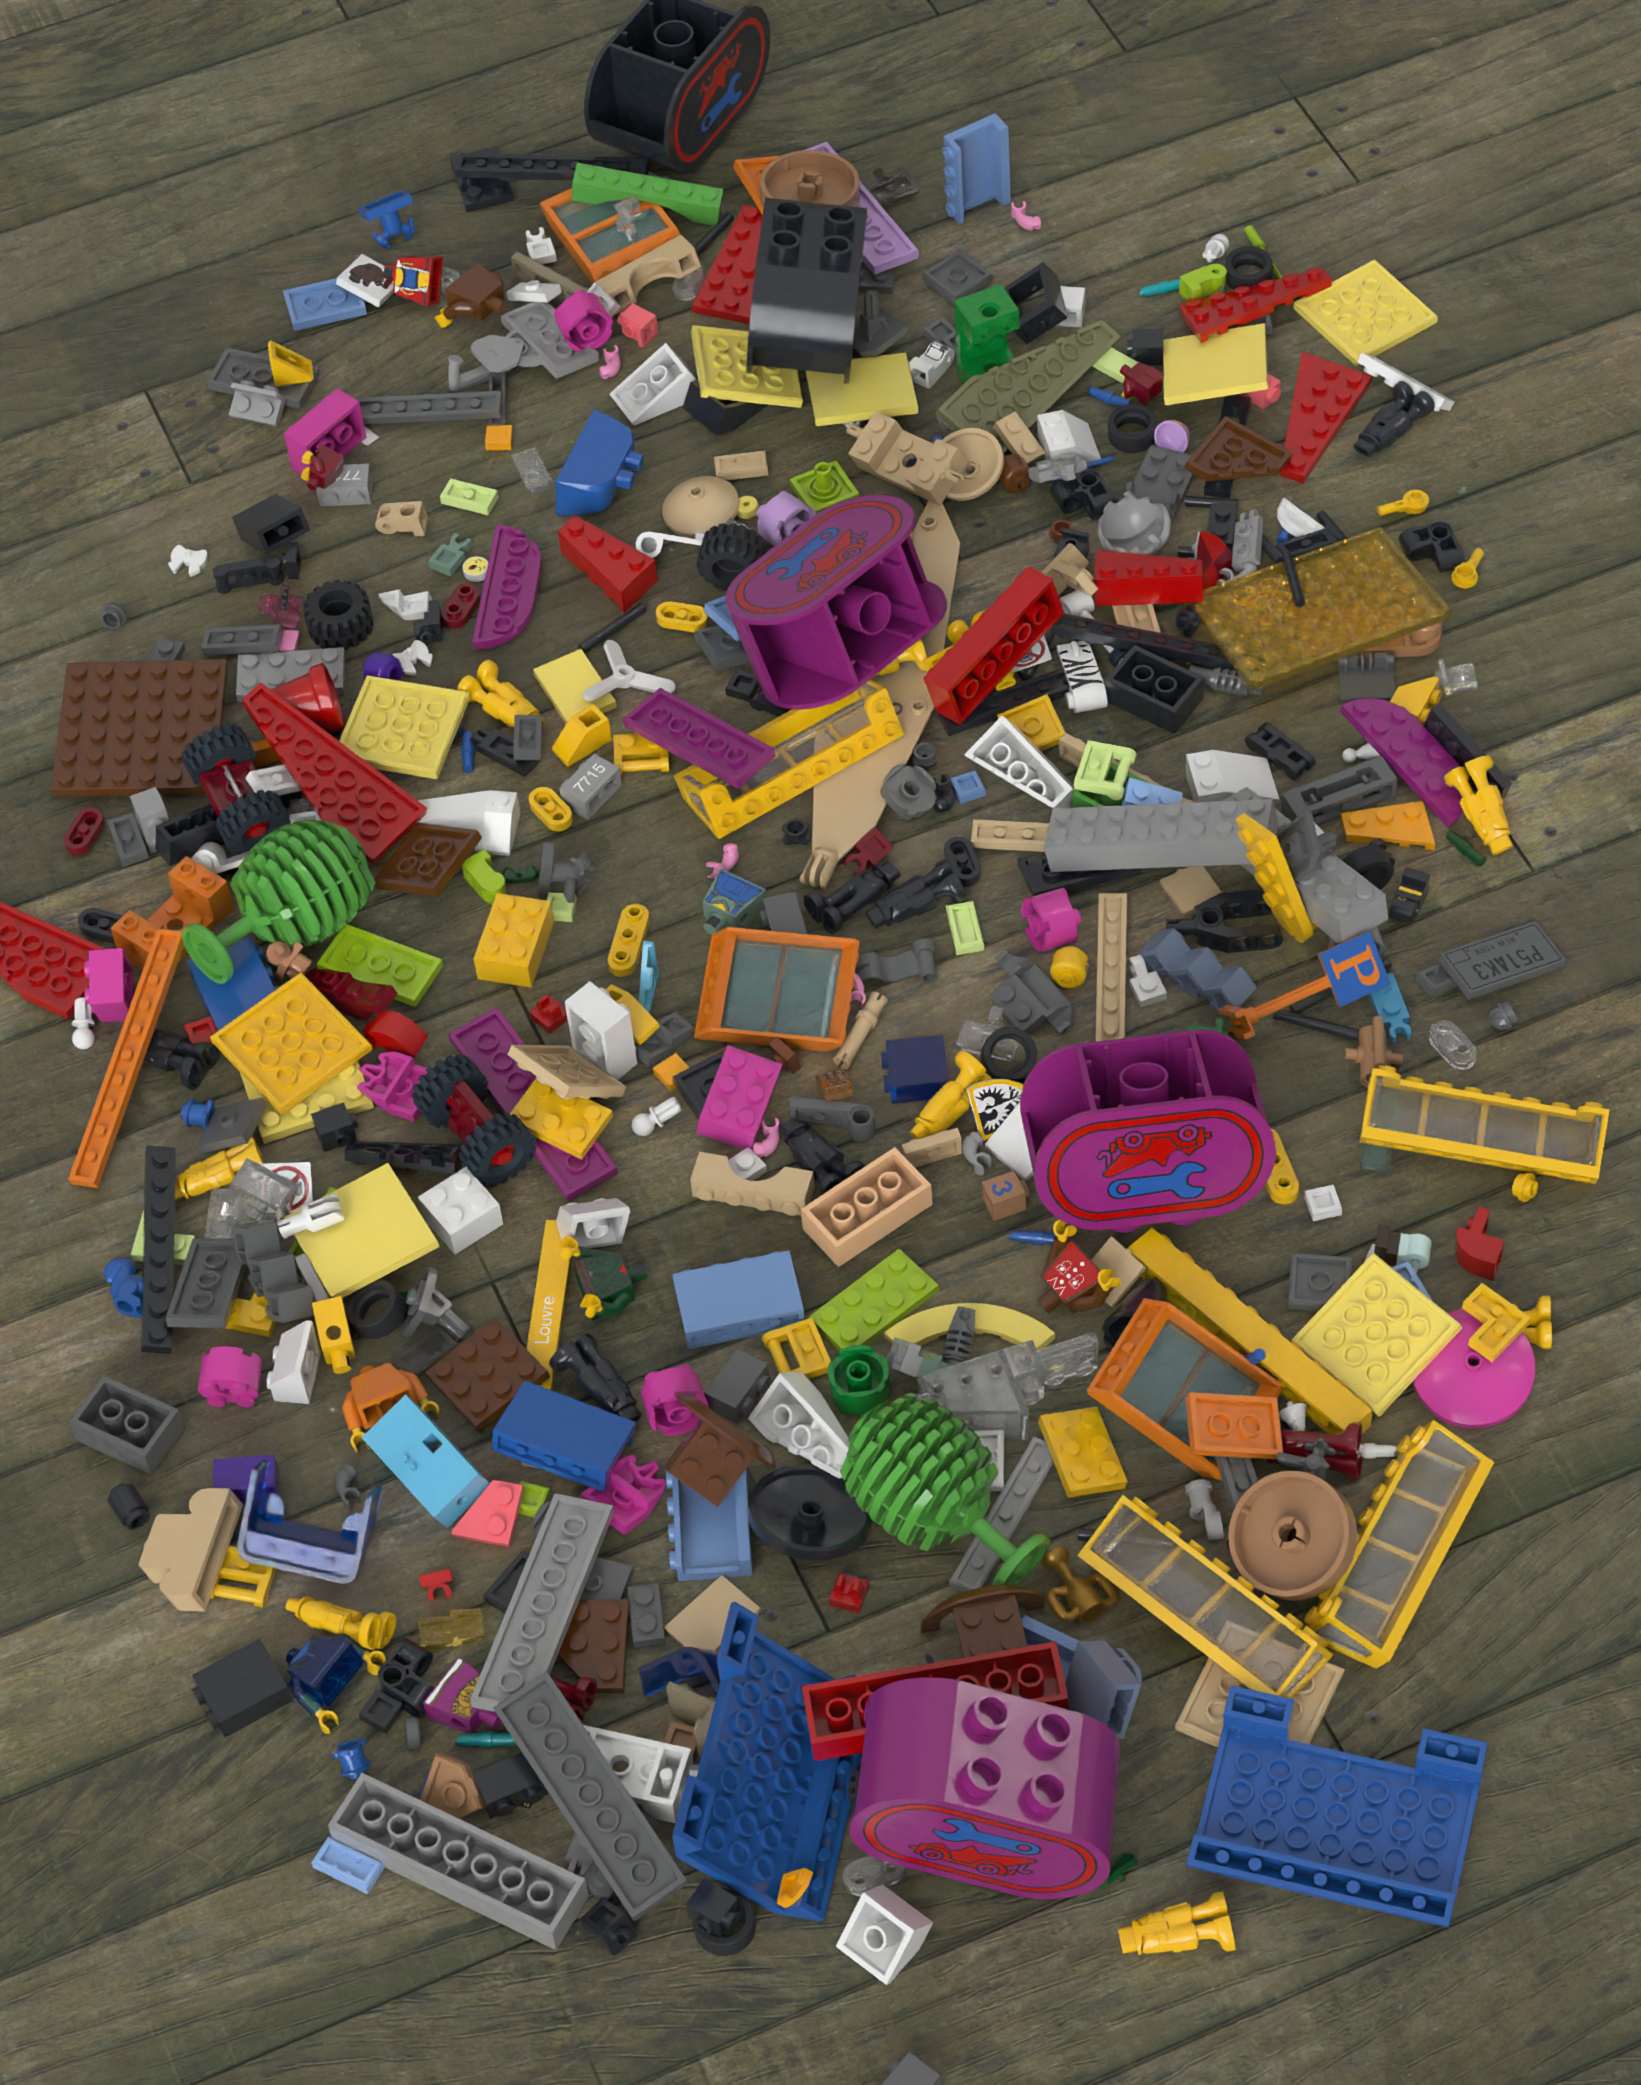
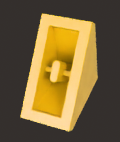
M271 340L268 342L269 360L275 387L311 382L314 379L311 360Z

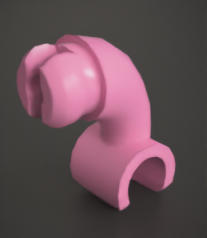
M1022 201L1021 208H1016L1014 202L1011 203V216L1016 219L1022 228L1029 231L1041 228L1039 216H1026L1025 201Z
M614 345V352H607L606 349H603L607 364L599 368L602 379L613 378L620 370L621 360L617 345Z
M728 843L723 846L724 854L721 863H706L707 867H714L713 873L708 875V878L715 879L721 868L729 872L736 865L739 859L737 844Z
M855 973V985L852 989L850 1005L853 1001L858 1000L862 1003V1010L866 1002L865 988L861 978Z
M775 1118V1126L773 1127L766 1126L765 1120L762 1121V1131L766 1139L753 1144V1152L759 1158L771 1155L778 1146L780 1134L778 1118Z

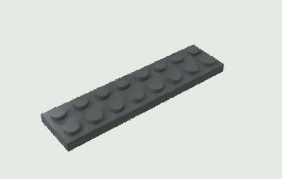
M547 1671L493 1707L634 1921L689 1883Z

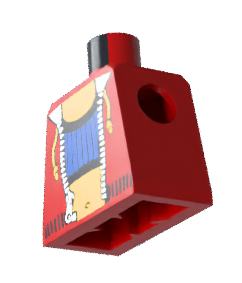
M404 256L397 258L395 265L387 264L385 266L384 278L394 281L393 291L395 294L425 306L439 304L443 256Z

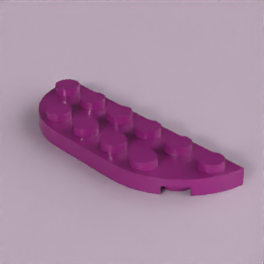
M496 524L472 641L473 649H492L514 639L527 627L533 616L542 570L541 556L536 543L528 539L523 531L514 527Z
M1374 698L1357 699L1343 704L1340 713L1384 758L1448 829L1453 826L1463 813L1459 804L1463 797L1455 787H1449L1444 780V776L1449 771L1460 767L1449 752L1417 718L1402 706Z

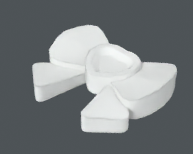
M177 545L171 553V562L168 563L169 568L176 574L184 562L186 566H189V576H195L207 565L208 553L206 550L193 551Z
M415 640L412 646L402 653L392 654L400 660L404 674L409 676H416L413 664H416L418 659L428 667L431 666L433 655L429 653L427 646L419 640Z

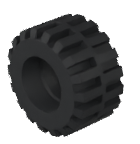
M722 523L718 527H711L710 531L707 530L704 534L697 559V568L699 569L700 576L705 577L704 580L707 583H712L714 587H720L727 591L732 581L742 571L768 552L767 545L763 542L761 535H756V531L753 529L749 530L746 528L747 526H738L736 523H730L729 525Z
M334 580V583L325 582L323 586L315 587L313 589L314 592L306 596L307 600L304 601L303 612L308 634L316 645L321 644V648L344 647V650H348V647H356L360 641L364 642L367 639V635L371 634L374 621L366 591L360 589V585L356 583L351 585V581L346 580L344 582Z

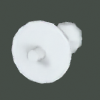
M1367 743L1356 751L1351 748L1345 749L1342 757L1345 762L1351 763L1356 760V757L1372 760L1380 757V755Z
M1292 1401L1288 1402V1407L1279 1412V1418L1285 1421L1292 1430L1305 1431L1307 1405L1305 1403L1293 1405Z

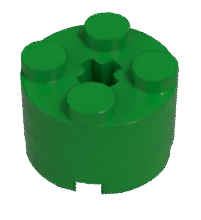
M867 1345L848 1346L839 1351V1355L829 1363L830 1395L841 1414L862 1416L889 1399L891 1392L889 1365L886 1358L882 1354L880 1355L875 1352L872 1347Z

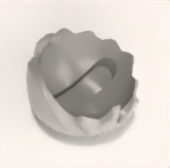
M1131 491L1124 492L1123 495L1125 497L1118 503L1109 501L1104 507L1103 515L1098 520V535L1105 551L1157 556L1168 543L1171 535V518L1167 508L1161 503H1151L1149 497L1138 499Z

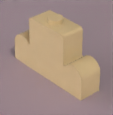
M201 1489L189 1501L190 1514H158L154 1520L148 1539L144 1544L139 1566L153 1583H160L161 1592L177 1610L206 1611L243 1504L231 1489Z

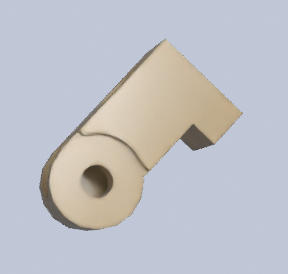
M422 501L386 503L379 507L375 527L384 534H393L396 531H413L414 536H425L429 518Z

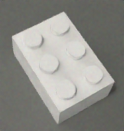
M590 981L565 1001L573 1049L616 1080H619L638 1064L636 1057L637 1049L633 1038L634 1031L630 1019L631 1013L623 1003L618 1004L604 988H598Z

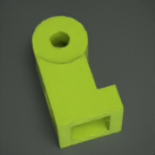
M1210 264L1180 276L1179 294L1187 301L1193 298L1201 299L1216 292H1223L1226 288V268L1220 264Z
M485 849L466 859L462 864L464 878L485 902L493 905L497 893L507 894L505 879L502 874L493 871L491 856Z

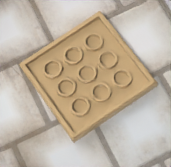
M1226 1622L1217 1643L1234 1656L1239 1657L1260 1635ZM1269 1639L1247 1661V1666L1278 1689L1304 1655V1652ZM1312 1656L1309 1659V1661L1306 1663V1665L1303 1667V1669L1300 1671V1673L1297 1675V1677L1294 1679V1681L1291 1683L1288 1689L1300 1678V1676L1307 1671L1306 1669L1314 1661L1316 1662L1318 1660V1658ZM1208 1658L1175 1724V1730L1218 1747L1230 1686L1249 1688L1211 1658ZM1327 1662L1292 1698L1294 1699L1288 1740L1311 1745L1343 1678L1345 1669Z

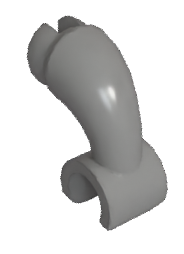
M1245 563L1242 571L1237 576H1233V572L1230 569L1223 568L1219 571V574L1226 575L1228 581L1219 579L1216 583L1220 587H1226L1227 585L1244 586L1253 581L1256 576L1257 567L1255 564Z
M971 1132L969 1136L965 1137L962 1143V1150L966 1159L974 1165L975 1173L983 1175L984 1168L981 1164L991 1167V1157L985 1152L977 1154L978 1146L982 1145L983 1138L978 1132Z

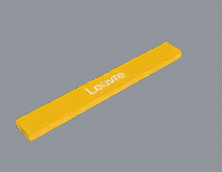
M546 1220L527 1342V1350L550 1375V1378L540 1386L551 1391L553 1389L555 1371L549 1366V1361L559 1348L572 1257L569 1260L561 1258L560 1253L563 1248L559 1247L561 1238L556 1220Z

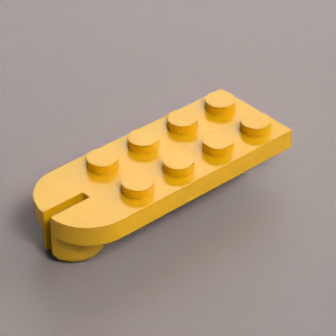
M1243 813L1235 819L1239 827L1237 834L1247 847L1248 852H1246V856L1255 867V879L1265 892L1263 899L1271 908L1279 924L1291 936H1294L1296 941L1303 943L1313 936V931L1318 927L1308 918L1277 836Z

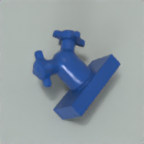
M404 190L397 191L358 208L361 217L369 222L380 217V225L383 226L384 231L380 235L375 231L372 234L380 246L391 249L392 245L388 243V240L392 236L405 233V241H410L411 236L415 233L414 218L409 216L407 224L402 223L398 213V209L413 203L411 194Z

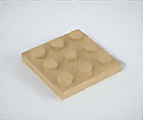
M511 1045L508 1056L517 1062L519 1068L532 1072L536 1075L537 1081L551 1086L556 1090L555 1093L564 1099H571L572 1097L590 1099L591 1097L603 1099L623 1097L626 1089L625 1085L569 1045Z

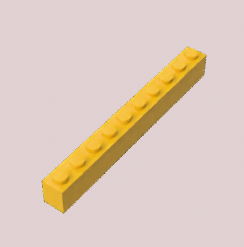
M1151 1228L1128 1247L1133 1251L1132 1254L1147 1267L1140 1277L1144 1280L1152 1279L1161 1283L1167 1291L1166 1299L1184 1314L1242 1356L1251 1354L1256 1349H1263L1266 1357L1257 1364V1367L1282 1384L1283 1390L1280 1394L1289 1402L1292 1401L1293 1405L1305 1403L1307 1405L1306 1416L1326 1433H1342L1348 1424L1352 1422L1362 1424V1434L1371 1427L1372 1409L1364 1399L1353 1395L1341 1380H1335L1326 1372L1321 1363L1316 1360L1312 1361L1304 1354L1298 1344L1288 1341L1282 1336L1275 1325L1265 1322L1253 1307L1242 1303L1230 1288H1224L1216 1281L1211 1272L1201 1269L1194 1263V1260L1188 1253L1177 1249L1166 1235H1160Z

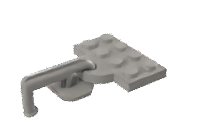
M532 302L501 316V323L510 331L506 337L488 335L472 343L471 352L483 364L482 366L460 375V365L463 363V359L457 355H450L448 357L449 390L452 393L462 392L488 381L489 373H507L517 365L522 367L543 365L557 379L598 362L599 353L595 349H591V347L583 348L582 352L571 349L556 324L554 317L555 309L548 302Z

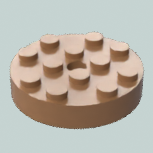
M817 150L791 152L774 159L764 168L760 177L761 204L764 208L765 198H776L857 207L859 203V175L851 163L838 155Z
M1282 1471L1260 1479L1240 1498L1230 1520L1229 1548L1236 1568L1245 1580L1255 1588L1283 1600H1305L1326 1592L1346 1573L1356 1550L1357 1526L1349 1503L1334 1486L1306 1472ZM1296 1529V1536L1299 1537L1301 1541L1294 1538L1292 1541L1288 1542V1535L1290 1531Z

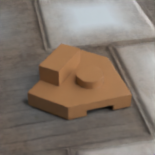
M441 1751L437 1752L420 1800L458 1819L486 1807L469 1764Z

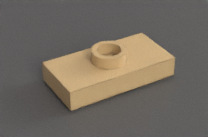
M765 451L714 457L716 477L724 480L768 475Z

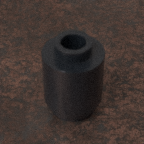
M122 1483L110 1491L107 1502L123 1526H127L130 1530H135L147 1523L150 1518L148 1513L149 1507L133 1484Z

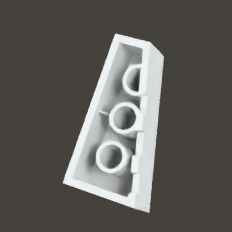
M1001 716L964 754L975 763L1052 809L1072 808V793L1075 791L1074 785L1013 722L1004 716Z

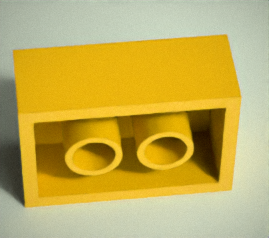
M501 893L496 894L473 958L477 979L532 988L554 925L551 901Z

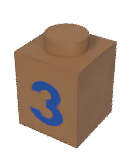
M1015 1171L982 1182V1199L993 1221L1026 1210V1197L1029 1196V1190L1025 1181L1019 1180Z

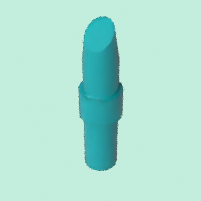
M1180 279L1157 282V284L1142 287L1139 296L1169 293V291L1179 289Z
M493 1732L461 1734L455 1742L458 1745L480 1746L481 1748L517 1745L510 1733Z

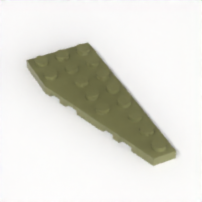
M1099 320L1077 330L1076 333L1070 336L1056 339L1054 343L1038 347L1011 359L1009 363L1000 367L995 366L979 376L977 374L969 378L937 410L936 415L954 431L965 428H979L991 433L998 440L1005 454L1009 449L993 429V425L1016 411L1027 428L1030 429L1037 422V415L1045 414L1118 342L1121 336L1106 322Z

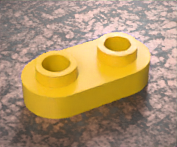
M669 601L660 604L656 609L657 623L663 628L694 633L695 630L706 628L709 623L708 615L701 606Z
M539 787L529 794L530 809L550 830L564 831L571 826L573 818L570 807L552 789Z

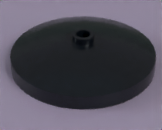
M814 1465L789 1466L767 1474L753 1488L748 1506L750 1525L755 1534L766 1545L784 1555L803 1560H829L853 1552L867 1539L871 1530L872 1520L869 1513L863 1512L857 1505L856 1498L854 1496L851 1498L846 1491L845 1484L847 1480L839 1479Z

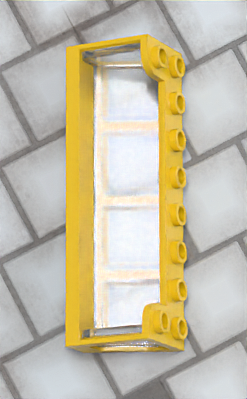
M868 680L852 694L839 701L816 708L792 709L749 733L750 736L773 747L776 757L741 787L736 788L695 765L674 775L683 799L718 839H721L904 735L887 689L872 680Z
M1381 1065L1378 1069H1372L1367 1089L1360 1143L1596 1184L1599 1179L1610 1110L1604 1109L1600 1103L1585 1102V1106H1580L1577 1110L1570 1109V1105L1554 1102L1552 1106L1540 1104L1541 1100L1531 1097H1524L1523 1101L1511 1099L1510 1094L1503 1092H1494L1493 1095L1482 1094L1481 1089L1474 1087H1465L1464 1090L1454 1089L1452 1084L1446 1082H1435V1085L1423 1083V1079L1417 1077H1406V1080H1402L1401 1075L1396 1073V1068Z
M1432 1420L1424 1427L1419 1425L1410 1437L1406 1435L1400 1441L1396 1449L1400 1453L1396 1460L1393 1459L1384 1470L1383 1474L1387 1477L1383 1484L1380 1483L1371 1494L1370 1498L1374 1501L1370 1508L1367 1507L1358 1518L1357 1523L1360 1526L1357 1530L1356 1550L1349 1568L1333 1587L1317 1596L1320 1598L1317 1606H1313L1304 1618V1622L1307 1623L1306 1626L1329 1643L1326 1647L1376 1669L1391 1660L1494 1464V1461L1435 1420Z
M1122 1495L1077 1556L1249 1689L1292 1699L1333 1656L1326 1649L1329 1643L1307 1626L1301 1630L1304 1624L1290 1613L1286 1617L1276 1611L1279 1605L1265 1594L1261 1599L1254 1595L1252 1591L1255 1587L1244 1578L1239 1576L1235 1580L1227 1573L1231 1568L1215 1557L1211 1562L1203 1555L1207 1550L1191 1539L1187 1544L1179 1538L1182 1531L1169 1521L1165 1525L1158 1522L1156 1517L1159 1514L1136 1496L1130 1501Z

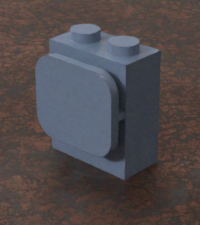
M1078 1641L1065 1681L1069 1706L1073 1707L1078 1713L1088 1715L1102 1722L1116 1734L1118 1739H1124L1141 1687V1671L1122 1648L1112 1649L1106 1641Z

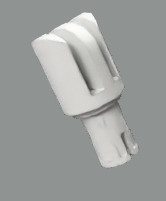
M333 1193L302 1206L301 1213L277 1221L278 1226H281L279 1231L282 1237L286 1239L306 1229L315 1233L345 1221L338 1194Z

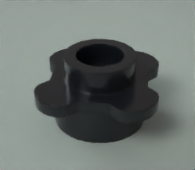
M1188 605L1187 609H1181L1176 616V627L1184 631L1185 637H1191L1193 630H1196L1201 623V617L1196 613L1194 605Z
M791 819L782 825V831L785 833L782 839L785 845L808 843L810 841V836L807 834L809 824L801 819Z

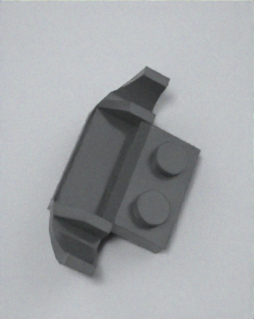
M1006 949L994 958L1010 978L989 996L1017 1028L1030 1034L1043 1021L1048 1019L1062 1035L1073 1025L1074 1011L1072 1003L1036 962L1015 956Z

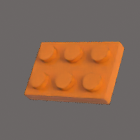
M1189 1392L1186 1395L1191 1455L1276 1459L1278 1452L1283 1453L1277 1397Z

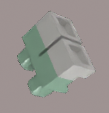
M894 1337L886 1358L889 1368L931 1384L933 1379L948 1383L954 1366L942 1362L943 1355L928 1350H920L921 1346Z

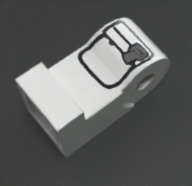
M933 341L923 355L919 358L915 356L909 362L912 381L930 389L951 365L955 355L954 350L937 341ZM926 373V379H923L920 375Z

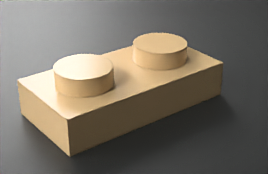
M1016 411L993 425V429L1010 452L1020 455L1028 464L1033 463L1045 454L1043 448Z
M958 1128L943 1130L935 1135L913 1139L908 1143L902 1144V1155L915 1168L962 1154L961 1135Z

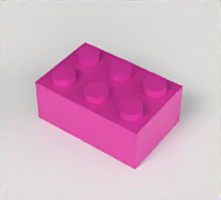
M336 389L284 432L292 470L301 475L306 467L311 468L312 463L304 464L302 456L306 451H310L314 456H317V449L321 444L345 457L367 438L358 400Z
M727 1045L699 1117L696 1133L743 1150L747 1147L752 1150L779 1081L782 1064Z

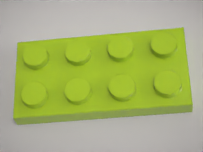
M346 924L344 929L338 932L318 961L317 968L349 972L355 981L392 985L398 993L394 998L395 1000L416 1007L443 968V962L440 958Z
M898 1249L811 1314L809 1318H813L818 1332L838 1351L852 1345L868 1346L883 1335L885 1331L939 1292V1285L902 1250Z

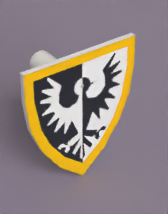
M990 1079L967 1088L978 1133L982 1136L983 1141L990 1139L1018 1105L1023 1084L1008 1079Z

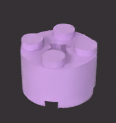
M782 491L767 504L761 505L757 510L756 516L759 518L757 525L758 533L764 540L775 547L817 513L792 494Z

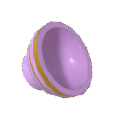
M1163 421L1154 431L1155 444L1158 447L1184 453L1189 445V430L1185 424L1179 421Z

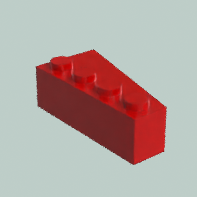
M574 515L558 530L561 553L580 571H584L594 585H599L604 590V594L610 600L613 599L623 613L658 582L655 559L580 517Z
M1096 550L1094 584L1098 588L1095 592L1096 606L1204 602L1202 560Z

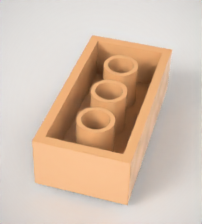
M894 1147L801 1208L803 1230L840 1267L933 1205L931 1184Z

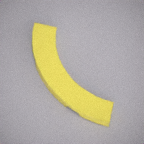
M957 1303L927 1309L907 1317L884 1332L885 1339L891 1344L894 1337L922 1346L939 1339L941 1335L947 1334L957 1307L960 1306L975 1310V1334L983 1335L984 1332L1001 1336V1339L1021 1347L1032 1356H1035L1055 1339V1332L1036 1319L1016 1310L983 1303Z

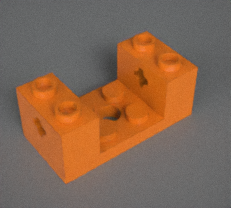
M186 856L168 873L173 895L155 913L145 920L129 910L111 927L116 948H123L130 962L143 970L157 929L170 930L173 926L180 925L183 927L179 931H182L189 924L198 923L212 931L235 909L228 882ZM185 946L178 963L188 954Z

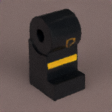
M1408 867L1405 868L1402 881L1390 906L1389 918L1410 925L1413 923L1429 892L1430 874Z

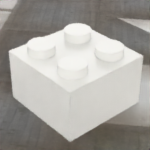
M467 1166L418 1196L422 1217L454 1255L503 1225L499 1203L479 1180L471 1174Z

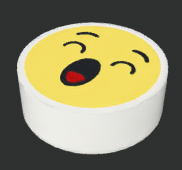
M480 556L467 559L463 563L465 578L472 582L485 580L488 561Z

